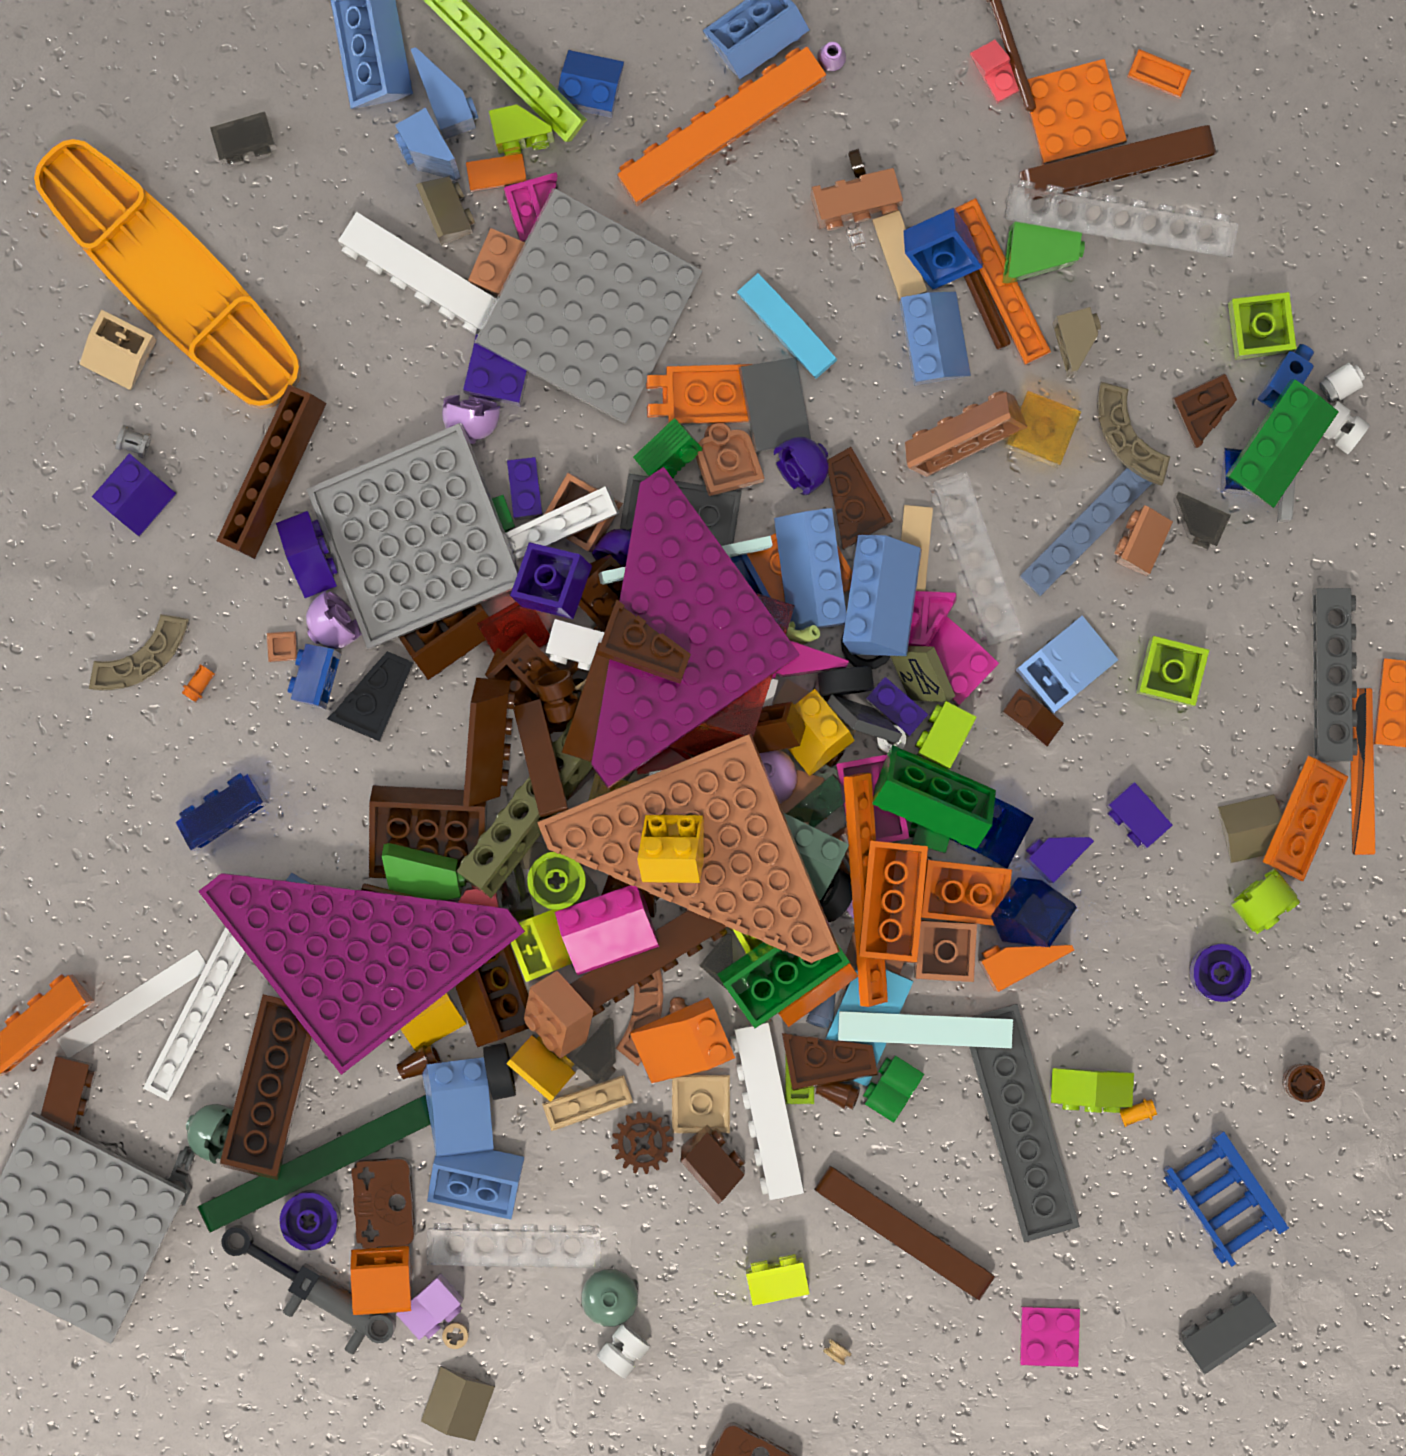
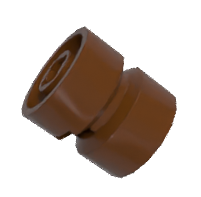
M561 669L539 677L535 682V686L540 699L545 701L543 708L548 721L558 723L572 719L580 697L574 691L576 686L571 672Z
M1298 1063L1285 1071L1282 1085L1289 1097L1300 1102H1312L1322 1095L1325 1088V1080L1319 1069L1308 1064Z

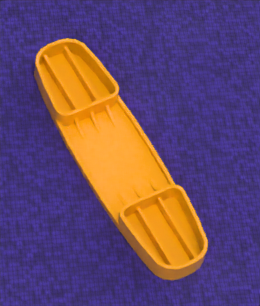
M71 139L62 141L41 159L36 167L34 180L36 189L51 211L111 282L192 361L228 391L254 408L266 409L276 406L281 402L288 384L294 387L297 386L302 371L300 360L280 331L213 254L177 218L143 189L138 182L105 155L81 140Z

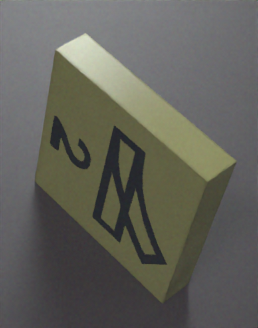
M908 646L907 656H890L907 696L911 700L949 702L955 697L934 647Z

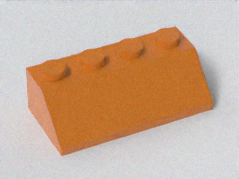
M870 841L859 957L908 963L917 962L928 846Z
M61 974L49 984L52 988L44 996L38 993L27 1002L29 1008L25 1012L20 1014L17 1011L5 1021L7 1027L0 1032V1076L8 1074L94 1002L93 998L73 975L64 977Z

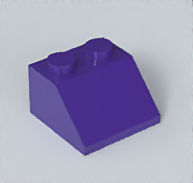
M129 453L93 494L92 498L140 537L177 493Z
M1090 837L1044 838L1043 840L1037 838L1025 850L1029 854L1025 860L1047 882L1054 883L1094 840Z

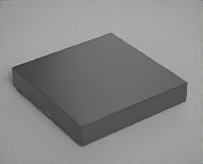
M831 694L827 702L829 707L853 730L894 743L899 742L902 733L877 709Z

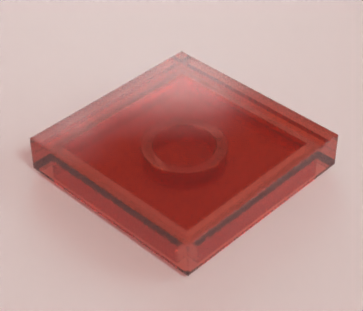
M517 602L512 603L477 624L494 654L497 648L505 653L524 634L539 648L547 644L550 638V634L536 610L522 607Z

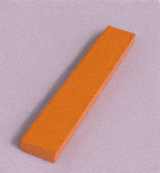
M975 198L954 208L968 226L983 263V268L978 269L1024 365L1051 353L1017 281L1009 284L1002 283L1005 256L977 199Z

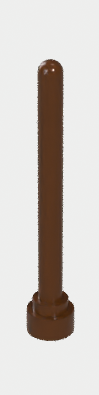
M986 0L991 5L1006 53L1011 59L1010 65L1025 110L1033 112L1036 109V104L1002 1Z

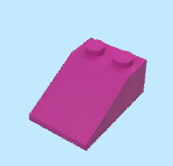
M948 617L945 618L928 645L929 647H934L955 694L951 701L957 707L999 664L982 646Z
M790 641L800 654L799 657L768 678L775 679L776 676L784 678L843 669L847 667L849 661Z

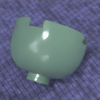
M221 1104L206 1105L189 1117L186 1123L187 1140L189 1147L196 1155L213 1164L217 1163V1158L221 1159L233 1113L232 1108Z
M604 1269L595 1272L586 1280L581 1292V1304L585 1314L594 1323L603 1327H616L625 1323L634 1315L638 1305V1291L634 1281L626 1273L617 1269Z

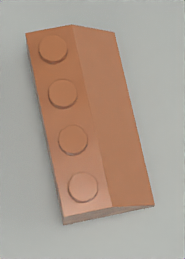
M1007 391L996 392L988 397V401L980 405L972 404L962 410V414L954 418L952 416L943 418L937 422L938 426L930 430L923 429L914 433L912 439L905 442L908 468L928 477L1027 428L1028 426L1015 396Z

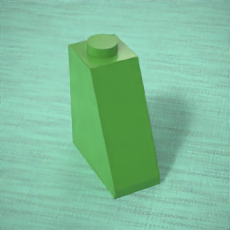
M1015 221L1008 231L1002 283L1009 284L1072 266L1084 254L1085 241H1081L1082 232Z
M391 843L384 844L382 860L389 890L437 900L461 898L462 887L466 886V880L456 872L459 868L457 859Z

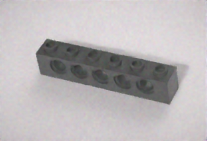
M1316 588L1312 590L1314 758L1321 762L1353 761V756H1357L1358 752L1357 738H1353V727L1357 726V710H1352V698L1357 697V683L1352 681V669H1356L1357 666L1356 652H1352V641L1356 640V624L1351 623V612L1356 611V596L1351 595V588ZM1331 610H1336L1341 614L1342 621L1340 625L1334 626L1329 622L1328 614ZM1331 639H1337L1342 644V650L1337 655L1331 653L1328 648ZM1332 667H1336L1342 672V680L1339 683H1334L1329 679V671ZM1332 696H1337L1342 700L1343 706L1339 712H1334L1329 707V700ZM1332 725H1338L1343 730V736L1339 741L1333 740L1329 735Z

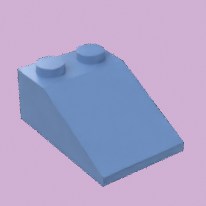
M416 47L412 48L411 52L443 139L445 140L475 129L474 120L478 119V115L472 98H465L462 89Z
M484 1057L427 1064L422 1076L436 1157L493 1150L489 1087Z

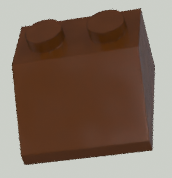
M706 1125L681 1146L680 1162L716 1203L720 1204L744 1177L745 1167L743 1165L745 1161L736 1150L731 1152L725 1145L727 1141L718 1129L712 1130Z

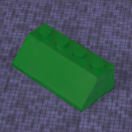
M1290 379L1226 474V477L1274 508L1339 411L1297 380Z
M892 745L876 782L872 804L884 811L901 816L909 822L931 829L937 834L954 839L962 845H968L977 849L992 826L996 790Z
M763 942L717 975L754 1029H756L849 964L850 961L840 947L839 952L810 963L801 959V957Z

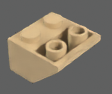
M101 310L88 335L80 365L132 390L157 339L153 335Z

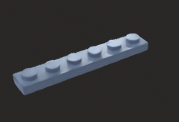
M1127 468L1019 577L1040 597L1152 482L1141 478Z

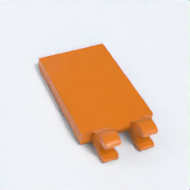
M752 364L667 366L666 375H647L646 389L662 388L663 404H648L647 418L668 416V423L676 418L681 424L749 423L738 368Z

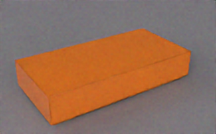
M1139 49L1127 77L1180 99L1191 70Z
M523 154L466 162L471 192L506 187L527 181Z

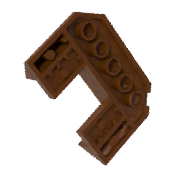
M611 555L590 563L592 568L578 605L597 625L593 630L604 633L616 600L620 601L623 581L604 585L600 584L599 573L621 568L620 564ZM524 634L505 653L497 648L485 676L488 679L511 681L510 692H515L514 706L540 699L535 682L544 674L561 669L569 670L575 686H577L587 678L589 671L577 668L578 662L567 660L566 665L561 663L555 665ZM577 690L576 692L579 694L580 697L581 691ZM547 719L550 734H553V732H564L567 723L571 719L558 723L549 722Z

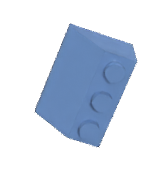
M745 0L702 31L728 68L741 79L752 73L755 68L768 59L775 57L779 51L789 44L800 39L803 34L809 31V28L797 6L791 0Z
M928 292L901 297L900 308L914 386L970 377L956 292Z
M495 1150L436 1157L435 1155L427 1202L511 1220L521 1179L524 1157Z

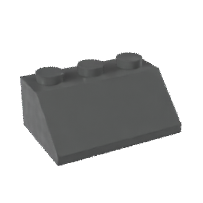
M1244 1291L1236 1294L1230 1299L1232 1304L1223 1310L1220 1307L1214 1309L1206 1315L1208 1320L1199 1326L1194 1323L1182 1331L1183 1337L1179 1341L1204 1375L1277 1326L1251 1291L1247 1294Z

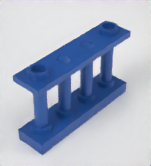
M1220 1130L1211 1136L1215 1141L1211 1145L1212 1149L1176 1173L1172 1167H1165L1164 1170L1167 1176L1164 1177V1180L1173 1192L1178 1189L1216 1247L1212 1251L1220 1263L1227 1262L1229 1266L1233 1267L1236 1265V1262L1231 1254L1267 1230L1271 1232L1274 1229L1280 1235L1289 1227L1225 1132ZM1220 1158L1222 1160L1226 1158L1231 1165L1227 1169L1228 1173L1191 1197L1182 1182L1216 1159ZM1234 1182L1237 1184L1242 1182L1248 1190L1244 1193L1245 1196L1207 1221L1199 1206ZM1258 1205L1264 1214L1260 1217L1261 1221L1223 1245L1215 1230L1250 1206L1254 1208Z

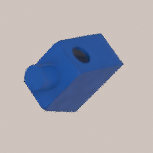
M1299 344L1295 352L1289 351L1279 363L1257 400L1272 408L1290 379H1295L1304 384L1314 367L1309 362L1314 351L1304 344Z

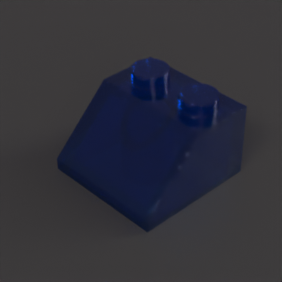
M995 797L992 826L977 849L968 845H962L954 839L950 838V840L1008 869L1034 818L1015 806Z
M1018 877L992 913L991 919L1002 942L1050 948L1077 907L1075 903L1043 880Z

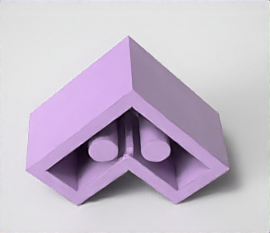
M440 1273L412 1299L411 1311L397 1312L396 1315L418 1340L424 1336L430 1339L441 1328L438 1323L444 1319L449 1323L461 1312L463 1308L460 1304L464 1298Z

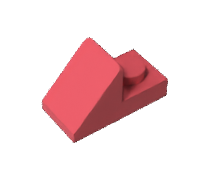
M996 40L970 53L997 104L1019 92L1011 65L1009 64L1011 59Z

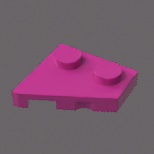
M557 172L504 187V194L520 241H526L551 190L556 188Z
M916 591L908 646H928L956 603V593Z

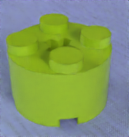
M555 852L546 853L532 864L527 878L528 889L535 901L543 907L553 910L567 908L577 902L584 892L586 886L584 868L581 863ZM554 872H559V876L565 878V883H561L559 889H555L554 884H549V878L554 876Z
M1276 868L1264 874L1266 877L1264 881L1262 879L1256 880L1234 899L1235 902L1230 904L1251 931L1256 934L1264 929L1268 930L1280 920L1278 918L1279 915L1285 911H1291L1300 903V900L1297 898L1298 895Z

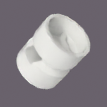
M1337 401L1333 407L1339 413L1323 437L1327 440L1335 439V446L1349 454L1370 425L1359 416H1350L1351 410ZM1344 425L1349 429L1347 433L1340 430Z
M621 1324L612 1335L613 1342L606 1343L597 1354V1357L612 1371L626 1379L635 1367V1359L641 1360L651 1346L628 1326Z

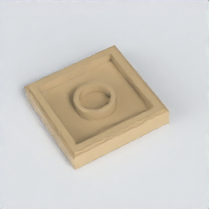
M685 1075L672 1078V1133H698L706 1125L712 1130L718 1129L721 1133H730V1075Z

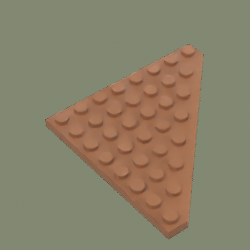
M751 734L537 822L548 850L567 856L578 863L611 875L615 879L648 891L650 894L685 907L687 910L708 919L720 922L731 929L757 938L768 945L782 951H787L810 963L840 951ZM645 815L703 816L704 862L700 883L642 882L637 858Z

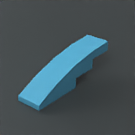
M759 273L737 291L739 297L758 315L759 319L776 335L781 344L815 379L837 361V358Z

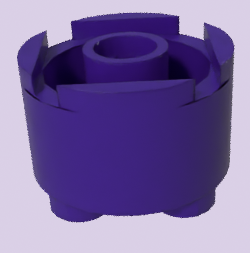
M1211 944L1200 949L1194 956L1190 965V979L1194 989L1201 996L1213 1001L1228 1002L1239 997L1249 986L1251 966L1246 956L1238 948L1228 944ZM1220 964H1222V969L1227 970V975L1221 976V980L1218 981V976L1214 975V970L1219 969Z
M306 1190L296 1194L286 1202L280 1213V1228L284 1239L291 1246L299 1250H316L325 1246L334 1238L340 1225V1211L336 1203L327 1194L316 1190ZM313 1214L315 1216L314 1221L317 1224L307 1227L305 1225L306 1219L303 1216Z

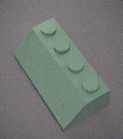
M784 813L818 899L821 901L840 866L849 844Z

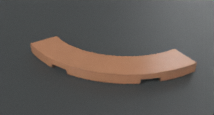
M661 969L652 973L654 980L641 988L637 983L634 985V1007L631 1020L622 1040L616 1047L619 1052L637 1066H639L642 1060L629 1032L661 1018L663 1005Z

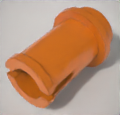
M200 664L187 686H182L185 688L182 694L197 702L199 698H203L201 694L216 674Z

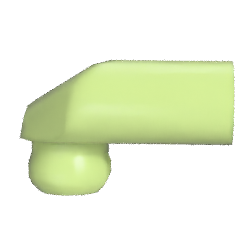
M783 621L780 624V628L788 639L801 645L820 637V630L815 625L802 630H795V623L793 621Z

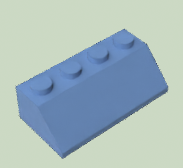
M330 0L350 108L356 109L394 102L413 94L396 0Z
M426 108L395 125L398 133L394 137L408 166L414 163L416 169L441 177L450 176L451 180L455 181L461 178L455 158Z
M832 508L805 511L774 518L788 621L795 623V630H802L812 625L818 628L845 625L846 608Z
M858 535L843 634V643L852 655L907 656L922 552L920 547L886 535Z

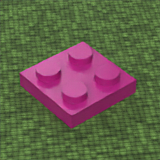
M1021 1306L1020 1365L1078 1367L1080 1308Z

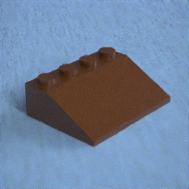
M373 785L369 801V878L387 879L382 860L383 846L387 843L457 859L460 867L463 858L471 853L478 844L480 836L486 832L487 801L470 807H463L464 790Z

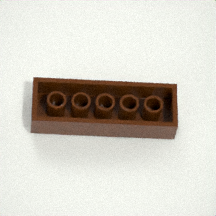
M262 995L220 1160L221 1167L275 1180L279 1178L313 1043V1038L281 998Z

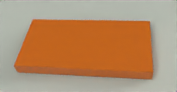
M1307 757L1263 859V863L1297 880L1304 881L1346 784L1347 775L1316 758Z

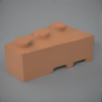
M894 168L861 175L860 178L845 182V179L835 182L836 185L821 189L820 185L811 188L810 195L819 228H827V231L842 228L844 226L843 222L853 219L855 223L871 219L870 214L882 212V215L896 212L899 210L898 206L903 204Z

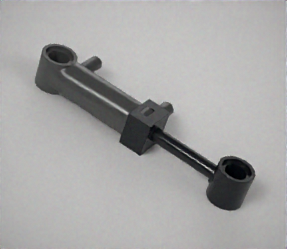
M235 1225L223 1234L221 1244L227 1254L232 1256L249 1254L293 1281L288 1289L293 1294L283 1309L285 1315L293 1317L302 1300H308L356 1329L344 1348L349 1354H355L365 1335L372 1342L384 1343L394 1334L396 1323L390 1314L353 1315L351 1292L324 1277L321 1272L306 1263L298 1271L253 1244V1235L247 1227ZM233 1233H239L243 1236L245 1243L242 1248H235L231 1245L230 1237ZM377 1320L387 1323L388 1332L384 1335L376 1334L373 1330V1323Z

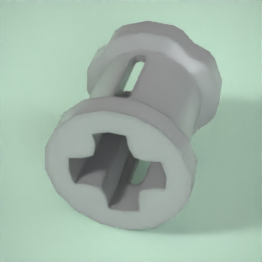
M123 425L119 432L115 449L121 450L123 448L137 453L140 458H144L150 445L151 434L146 433L143 435L131 431L128 426Z

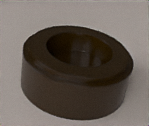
M859 148L849 151L850 163L855 178L858 179L861 175L867 174Z

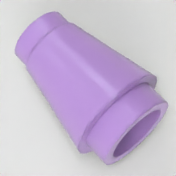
M829 42L823 45L818 52L819 64L828 71L840 69L846 61L844 49L836 42ZM835 50L837 55L830 56L827 51Z

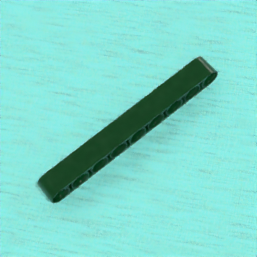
M426 1094L283 1164L278 1180L258 1176L199 1205L197 1209L209 1233L431 1125Z

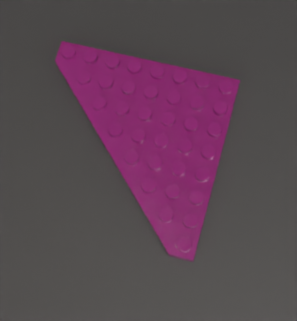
M664 467L642 481L639 486L620 602L625 605L624 608L636 617L639 615L647 621V625L659 634L663 633L691 655L681 684L609 659L591 763L592 767L607 788H610L800 655Z
M221 873L198 891L341 1075L525 932L509 909L226 873Z

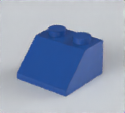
M568 50L561 72L558 91L578 111L613 118L624 61Z
M954 208L903 230L905 254L932 290L983 268V263L968 226Z

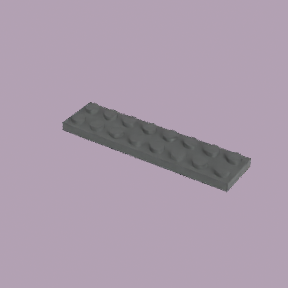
M1018 1004L970 1016L1013 1019L1012 1048L969 1046L1023 1242L1080 1227Z

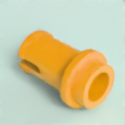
M1144 1098L1141 1103L1121 1109L1120 1116L1124 1126L1127 1127L1148 1118L1150 1121L1153 1120L1152 1117L1156 1116L1157 1112L1152 1099L1146 1101Z

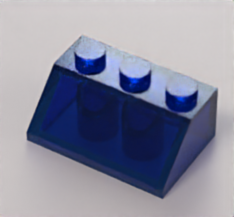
M241 773L237 774L227 781L229 787L220 793L217 789L213 790L203 797L205 803L197 808L191 805L179 813L181 819L175 823L191 851H199L269 804L251 775L247 774L243 777Z

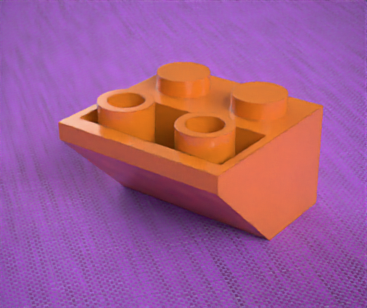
M409 1246L351 1250L350 1270L353 1315L411 1311L412 1266Z

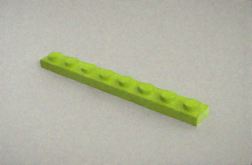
M423 0L565 142L573 140L587 119L467 0Z

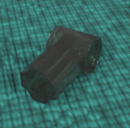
M518 863L500 887L503 897L501 898L502 908H508L517 921L534 917L531 896L526 890L521 863Z

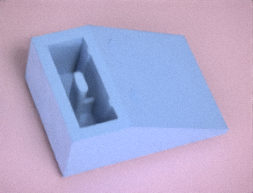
M1082 615L1015 670L1053 714L1117 662L1118 658Z

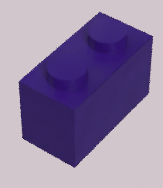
M536 457L507 460L515 521L543 516Z
M886 677L882 679L865 699L893 725L899 726L907 737L929 715Z
M1135 782L1131 783L1106 805L1110 809L1107 815L1117 826L1123 824L1129 831L1126 836L1137 848L1140 845L1144 849L1148 848L1173 826Z

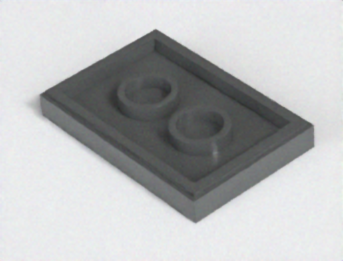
M795 357L738 368L755 452L775 449L784 441L795 437L811 439Z

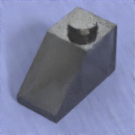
M1178 491L1173 501L1187 537L1193 539L1192 544L1198 548L1207 551L1209 547L1214 549L1217 547L1231 515Z
M610 1016L571 1060L596 1083L600 1079L606 1082L616 1071V1068L612 1066L616 1062L614 1020Z

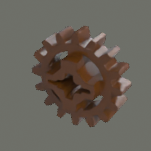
M637 1111L636 1119L626 1115L627 1124L624 1125L618 1122L617 1126L621 1132L612 1134V1137L618 1139V1143L611 1145L612 1149H619L615 1159L623 1158L625 1160L623 1164L624 1169L630 1164L633 1165V1173H637L639 1167L643 1168L645 1174H648L650 1166L659 1170L658 1162L660 1160L665 1163L668 1162L667 1157L664 1155L665 1152H673V1148L667 1146V1142L674 1140L673 1136H666L670 1126L662 1127L660 1125L663 1119L661 1116L655 1121L652 1120V1112H649L646 1118L642 1117L640 1111ZM639 1123L650 1124L646 1130L636 1131L632 1128L633 1125ZM651 1131L652 1133L649 1135L647 1142L650 1147L648 1149L642 1147L634 1153L638 1143L635 1138L637 1136L643 1138ZM657 1131H659L662 1138L661 1149L654 1142V1136ZM624 1136L631 1142V1150L628 1154L623 1146ZM649 1154L653 1157L652 1160L646 1162L636 1161L640 1155Z

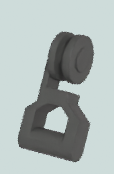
M185 1146L184 1150L180 1151L171 1176L165 1178L169 1182L178 1180L183 1183L185 1190H187L181 1203L183 1206L188 1201L192 1186L187 1179L188 1174L177 1169L185 1164V1170L189 1171L196 1154L193 1151L191 1153L188 1152V1146Z

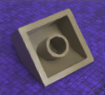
M450 176L416 184L441 246L473 234L471 225L475 224L470 209L464 210L461 205L460 199L464 198L458 182L452 183Z
M1091 307L1059 315L1052 323L1067 378L1074 377L1097 338L1098 330H1101L1097 313L1092 314Z

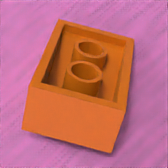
M927 859L921 917L1006 927L1012 869Z
M1068 944L1002 948L994 945L981 953L983 958L978 960L994 991L1000 992L1074 951V948Z
M709 997L629 1032L651 1083L706 1071L735 1058Z

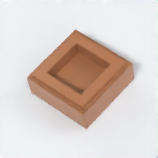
M296 631L267 633L268 662L296 661L298 654Z

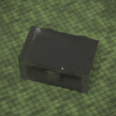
M266 112L210 127L219 160L222 165L227 164L228 167L241 165L244 163V159L255 156L256 159L272 155L271 151L277 149Z

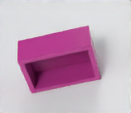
M888 754L835 765L845 818L846 805L843 777L858 773H871L874 795L876 782ZM874 805L876 841L894 842L909 839L905 818L889 811H884Z

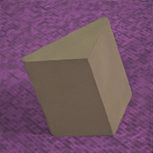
M1275 795L1218 807L1230 863L1266 855L1282 818Z
M441 1366L421 1422L445 1435L475 1441L495 1386Z

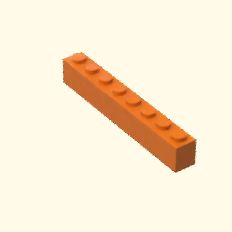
M799 47L795 48L785 56L786 61L779 66L775 63L768 66L761 72L763 75L755 82L752 79L746 81L738 87L739 92L731 98L726 95L714 104L715 108L707 114L705 111L698 113L690 120L691 125L683 130L681 127L676 128L666 136L668 138L667 141L661 145L654 143L643 151L645 156L636 162L634 159H630L620 166L621 172L617 174L618 180L635 205L639 206L825 81L826 73L809 48L805 47L802 50Z

